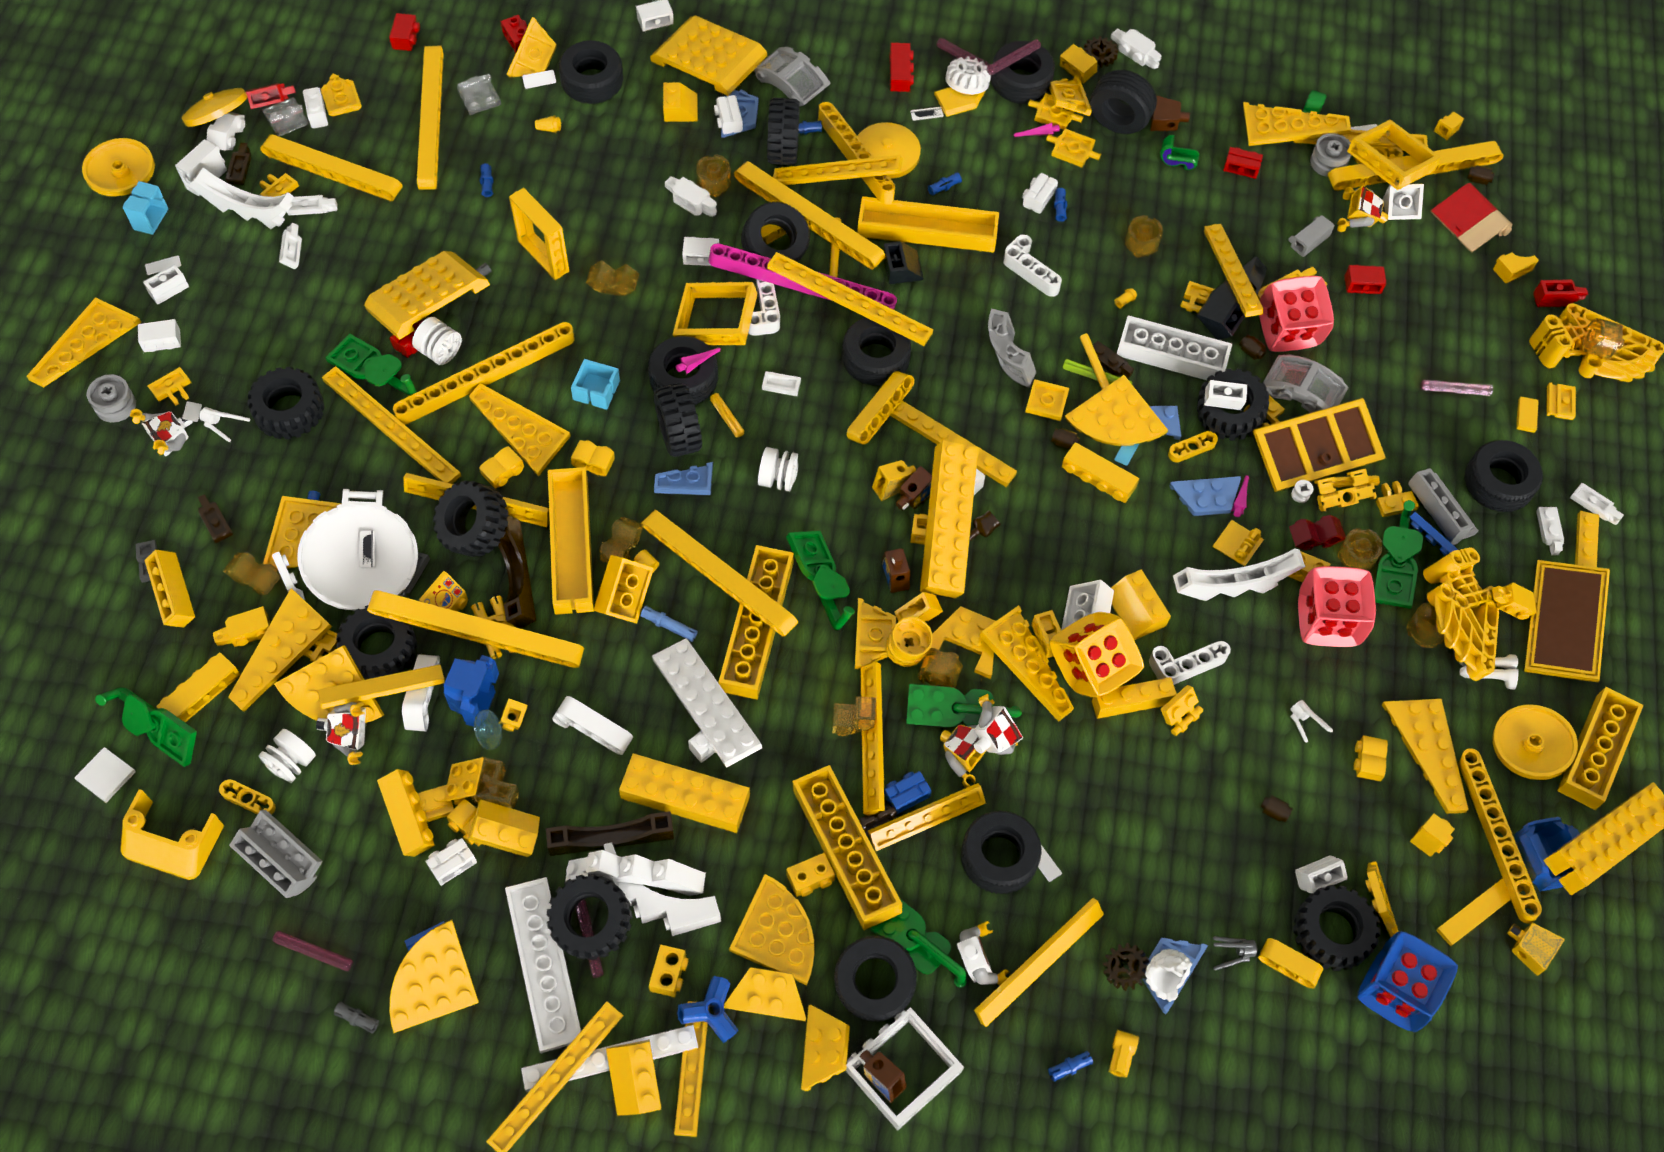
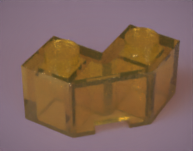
M600 261L590 267L586 283L599 293L625 296L635 291L639 273L627 264L614 270L605 262Z
M626 517L615 521L611 528L613 532L611 539L603 542L600 547L599 553L601 555L599 560L608 563L610 555L629 560L630 550L633 547L636 548L644 525Z
M247 552L236 553L223 572L238 584L251 586L253 591L259 595L268 594L281 578V575L277 573L278 570L271 564L259 565L254 561L255 558Z
M856 697L854 705L834 703L832 733L846 736L874 728L876 698Z

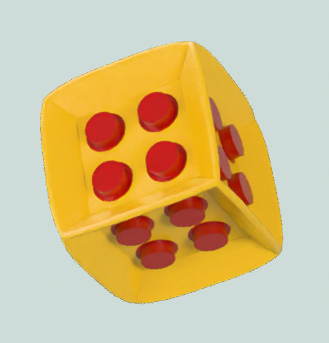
M1096 612L1087 615L1058 632L1049 641L1054 658L1069 686L1076 693L1088 697H1098L1113 691L1135 677L1144 668L1142 656L1125 622L1115 614Z

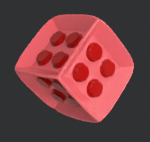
M1303 276L1273 282L1267 286L1260 298V303L1263 307V314L1259 315L1265 342L1268 349L1272 352L1301 350L1317 346L1324 342L1333 328V309L1327 286L1321 276Z
M1336 566L1316 567L1309 571L1300 587L1298 598L1299 626L1304 643L1318 646L1353 647L1365 641L1373 629L1376 616L1374 585L1369 571L1360 568Z

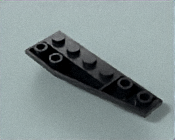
M1255 256L1242 267L1256 295H1258L1267 268ZM1228 280L1212 291L1196 315L1217 340L1233 336L1245 317Z

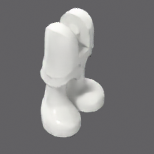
M1509 654L1506 657L1495 658V667L1504 669H1495L1493 673L1484 678L1503 680L1507 689L1515 690L1519 672L1516 669L1518 666L1517 656ZM1459 662L1460 665L1464 666L1460 668V676L1470 678L1466 670L1467 665L1464 662Z

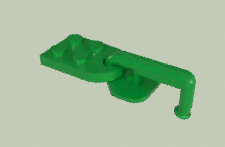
M349 334L325 357L328 363L354 378L366 379L375 386H383L387 383L408 396L417 393L409 374L403 375L400 380L394 377L402 367V363L398 358L390 354L381 355L378 349L352 334Z
M1407 500L1403 504L1404 508L1399 527L1391 526L1384 532L1382 545L1388 553L1381 558L1378 564L1374 593L1375 603L1411 609L1418 573V566L1413 556L1421 551L1423 536L1417 530L1408 529L1410 514L1415 508V503Z
M821 531L788 533L786 538L801 572L812 581L832 627L835 630H840L852 614L855 613V610L852 607L845 606L842 615L840 616L833 599L847 597L850 589L845 578L836 572L835 562Z
M909 684L906 724L953 727L963 721L967 726L978 725L982 712L979 697L986 694L989 695V700H994V697L988 690L972 689L963 695L959 690L952 687ZM1017 706L1005 707L1013 718L1022 715V711Z
M123 687L95 697L96 703L101 706L105 705L107 701L120 698L125 702L122 722L128 731L135 736L147 733L153 745L180 765L185 767L191 764L197 731L164 708H154L131 690Z
M901 900L902 914L869 928L876 935L893 939L909 951L915 968L919 972L931 974L942 964L956 975L954 984L957 987L961 988L966 985L965 969L948 956L951 952L950 942L938 932L926 933V926L922 916L903 900Z

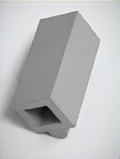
M1323 215L1320 217L1316 216L1310 225L1295 237L1291 236L1289 238L1290 247L1304 257L1330 237L1335 225Z

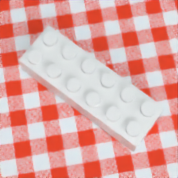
M1128 315L1117 354L1123 358L1207 380L1210 375L1215 376V372L1220 370L1225 372L1232 343Z

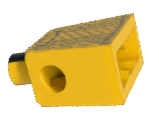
M902 460L882 465L877 470L872 488L881 501L886 500L900 492L901 486L916 471V468L913 465L908 467Z
M1534 923L1530 924L1525 930L1513 924L1507 932L1509 936L1517 941L1512 948V952L1537 976L1547 969L1565 940Z

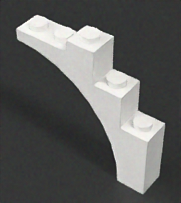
M202 168L188 185L223 213L230 209L246 221L252 217L254 219L257 218L270 229H273L275 226L279 227L284 222L283 216L291 208L292 203L290 202L294 198L290 193L282 196L268 197L240 190L219 179L205 168Z
M1295 548L1268 561L1241 568L1199 570L1187 567L1173 575L1178 593L1207 601L1220 593L1231 597H1236L1249 589L1265 593L1278 586V581L1304 568L1305 564L1300 550Z
M612 842L603 844L605 851L616 855ZM611 881L625 893L630 905L634 908L636 918L640 917L642 924L663 918L666 931L671 930L672 936L721 922L715 896L701 899H678L654 892L642 884Z
M599 850L590 852L588 857L570 860L566 869L565 881L569 879L573 881L578 875L588 876V874H595L598 877L603 876L614 882L648 885L691 896L703 893L706 873L670 859L654 862L636 854L620 857L607 851Z

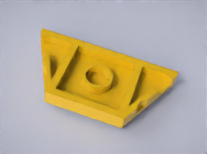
M533 17L507 72L508 77H522L523 75L546 71L557 48L556 43Z
M1074 76V79L1071 81L1065 78L1050 83L1049 89L1056 106L1087 116L1091 115L1092 109L1079 76Z
M858 598L855 669L888 657L886 641L896 625L895 615L884 612L875 605L872 607L861 598Z
M1377 861L1370 862L1367 867L1369 879L1365 880L1369 892L1375 898L1372 900L1375 912H1378L1379 917L1381 916L1390 937H1392L1399 931Z
M750 967L724 1004L726 1009L806 1021V1014L794 976L791 973Z
M808 1005L801 1089L804 1091L811 1090V1087L819 1082L824 1083L833 1075H838L847 1069L850 1026L812 1005Z

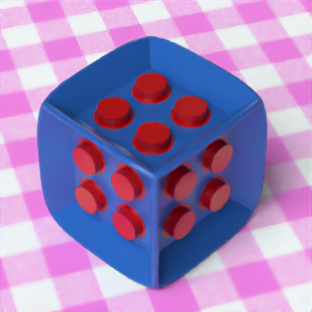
M1399 931L1385 943L1383 949L1376 956L1360 986L1357 998L1369 1009L1405 1030L1417 1032L1431 1021L1434 1014L1440 1008L1455 979L1458 965L1450 957L1409 933Z

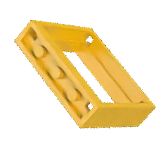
M1391 119L1354 137L1347 150L1348 153L1397 190L1435 171L1441 159L1439 155ZM1385 136L1421 164L1404 172L1371 147L1369 143Z
M524 187L510 195L509 199L518 242L555 280L568 273L569 265L562 226ZM533 223L544 234L545 243L534 232Z
M753 282L686 283L673 336L693 337L707 345H745L758 294ZM695 298H745L739 327L687 329Z

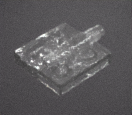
M490 74L480 77L475 76L469 78L468 81L457 84L458 93L469 115L501 105L500 98L490 81Z
M294 97L263 109L266 119L277 136L309 124L303 113L302 106L297 104Z

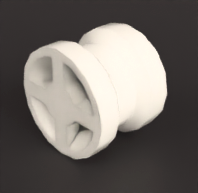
M1299 480L1291 492L1293 500L1298 503L1307 502L1313 492V485L1307 480Z

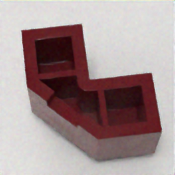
M1332 515L1323 516L1315 523L1307 519H1300L1295 524L1289 526L1295 546L1304 551L1312 550V546L1322 545L1323 548L1331 547L1346 539L1340 519Z

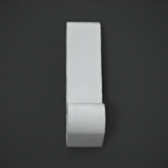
M1018 236L1006 247L1004 264L1047 296L1054 297L1058 295L1062 281L1061 277L1029 254L1032 243L1029 236Z
M756 279L761 311L753 312L748 333L750 335L776 333L780 329V313L774 284Z
M1218 641L1174 660L1167 648L1157 646L1152 651L1149 664L1157 679L1171 677L1173 684H1177L1225 663L1231 649L1226 642ZM1156 656H1160L1163 660L1157 659ZM1199 658L1205 659L1206 662H1202ZM1182 665L1188 666L1189 669H1185ZM1165 672L1172 674V676L1166 675Z
M419 654L413 670L439 665L440 657ZM434 686L406 691L402 705L405 730L427 731L429 724L428 705Z
M569 696L565 697L552 718L559 726L568 728L571 725L619 755L624 754L633 739L631 733Z

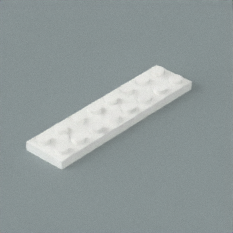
M687 638L652 655L653 661L726 767L762 749V745Z
M547 877L506 887V895L539 1051L544 1053L569 1046L581 1032L564 952L557 945L556 941L552 939L550 935L551 930L547 927V921H549V917L546 916L547 909L551 908L549 903L551 893Z

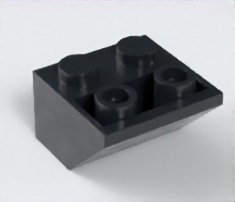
M903 242L884 244L883 251L886 255L884 264L889 284L924 279L917 250Z

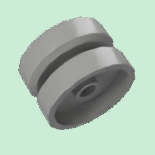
M1336 133L1322 135L1317 140L1310 158L1314 171L1328 177V173L1331 170L1347 166L1351 154L1347 152L1351 144L1350 141L1343 135Z
M112 374L98 377L87 389V399L97 416L103 421L110 423L120 422L130 416L131 410L136 408V399L127 382L120 376Z

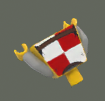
M1363 185L1356 190L1352 187L1345 188L1342 198L1344 200L1351 199L1347 217L1350 221L1340 218L1337 223L1339 225L1337 227L1339 232L1345 231L1347 226H1350V228L1371 227L1378 221L1382 224L1387 221L1388 214L1382 211L1384 202L1372 190L1367 189Z
M958 725L952 733L944 730L940 736V740L944 742L945 757L952 770L959 777L963 778L962 783L965 788L970 787L966 779H971L973 783L976 782V778L966 772H971L986 752L984 751L980 754L974 748V744L979 740L975 732L977 725Z

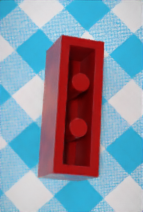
M891 43L890 91L910 92V85H914V75H911L914 70V62H911L913 60V50H910V43Z

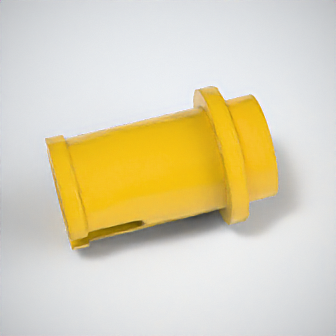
M1132 288L1126 289L1125 293L1114 300V303L1121 309L1130 301H1135L1137 293Z

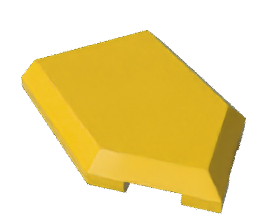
M332 74L328 83L324 84L320 89L330 116L349 113L362 107L352 80H345L336 74Z
M951 87L934 91V95L946 117L977 109L981 98L985 94V91L979 94H964L955 91Z

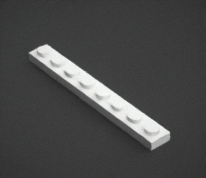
M694 1025L596 1049L569 1081L610 1071L606 1048L650 1039L653 1060L699 1048ZM556 1060L521 1068L526 1092L533 1088Z

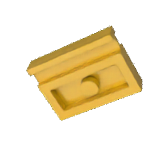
M1549 382L1547 385V416L1555 415L1557 418L1573 420L1576 417V387L1562 384L1553 385Z
M447 785L418 793L421 808L427 816L426 822L447 817L454 809L452 800L443 801Z

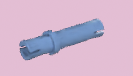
M645 606L640 616L655 623V626L666 628L679 636L687 638L691 642L697 636V630L669 618L664 612L660 613L648 606Z

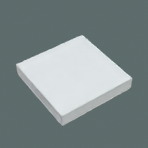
M104 747L81 770L75 779L107 803L136 771Z

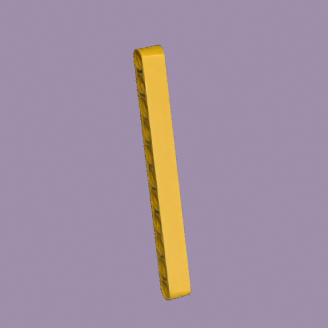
M442 46L424 47L417 185L419 190L437 189L443 73Z
M1496 141L1433 151L1441 159L1435 171L1427 175L1471 168V166L1494 164L1503 158V154ZM1411 155L1389 159L1404 172L1421 164ZM1363 163L1335 168L1328 173V178L1333 189L1336 191L1345 190L1346 187L1357 188L1362 185L1368 186L1386 182Z
M746 161L734 172L735 178L741 184L768 202H782L797 209L804 216L810 230L867 268L873 270L885 259L886 255L880 247L754 164Z
M567 322L560 323L398 401L393 406L395 417L404 425L409 424L472 393L479 383L487 386L571 345L574 342L572 325Z
M654 510L641 522L642 526L651 535L781 636L785 637L798 624V620L789 611L657 510Z
M373 591L367 608L369 613L572 668H579L584 652V647L576 643L383 591Z

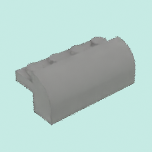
M1431 468L1419 471L1411 478L1408 483L1409 487L1450 543L1453 545L1458 544L1462 539L1474 536L1478 532V529L1445 484Z
M260 810L250 827L239 829L229 845L286 898L299 895L305 891L317 878L315 873L323 862L267 810Z

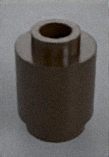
M1478 165L1471 166L1467 179L1474 183L1487 185L1488 182L1492 183L1495 173H1492L1491 168Z
M1248 334L1239 343V346L1242 347L1241 350L1253 360H1260L1266 354V346L1254 336Z
M1056 428L1051 442L1055 443L1056 446L1070 450L1075 442L1079 444L1080 438L1078 433L1063 428Z
M1273 795L1270 798L1265 797L1260 806L1263 808L1262 813L1285 823L1293 810L1287 802Z

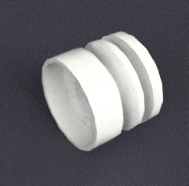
M429 317L415 331L412 344L413 348L425 356L427 355L429 359L438 365H444L454 358L461 346L462 338L461 334L449 326L447 327L446 324L436 317Z
M766 447L760 464L758 485L771 488L774 480H777V489L781 490L785 482V491L790 492L797 477L798 454L793 452L790 460H788L789 452L785 451L781 459L779 458L778 449Z
M282 729L273 739L278 748L267 745L266 750L268 753L262 751L259 754V758L273 774L292 783L296 779L292 772L296 775L301 773L296 764L299 763L307 766L316 754L292 732Z

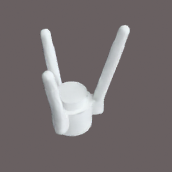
M204 407L200 412V420L205 422L204 426L213 430L227 442H230L231 439L213 426V424L219 422L220 417L250 421V418L220 412L208 407Z
M1300 700L1291 708L1293 714L1290 717L1294 720L1304 742H1308V739L1299 719L1304 721L1311 716L1328 732H1333V729L1317 716L1303 700Z

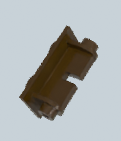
M888 805L884 807L885 811L871 816L866 815L858 819L867 837H869L868 830L896 819L895 815L897 813L894 807Z

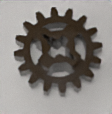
M1101 36L1098 39L1093 37L1092 41L1088 39L1083 49L1088 55L1093 56L1097 60V65L1100 68L1103 65L1109 67V63L1114 64L1119 51L1117 44H1112L1113 40L1108 41L1107 37L1102 39Z
M1126 943L1125 948L1118 944V950L1116 951L1111 948L1110 950L1113 954L1111 956L1106 955L1105 957L1108 962L1103 963V966L1106 968L1103 972L1108 977L1107 980L1110 984L1114 983L1113 985L1117 989L1121 986L1124 991H1127L1128 986L1135 990L1136 983L1142 986L1141 979H1147L1145 972L1148 965L1146 964L1150 962L1145 957V952L1143 950L1139 951L1137 945L1131 948L1129 943ZM1124 962L1126 965H1128L1131 971L1125 969V966L1122 963Z

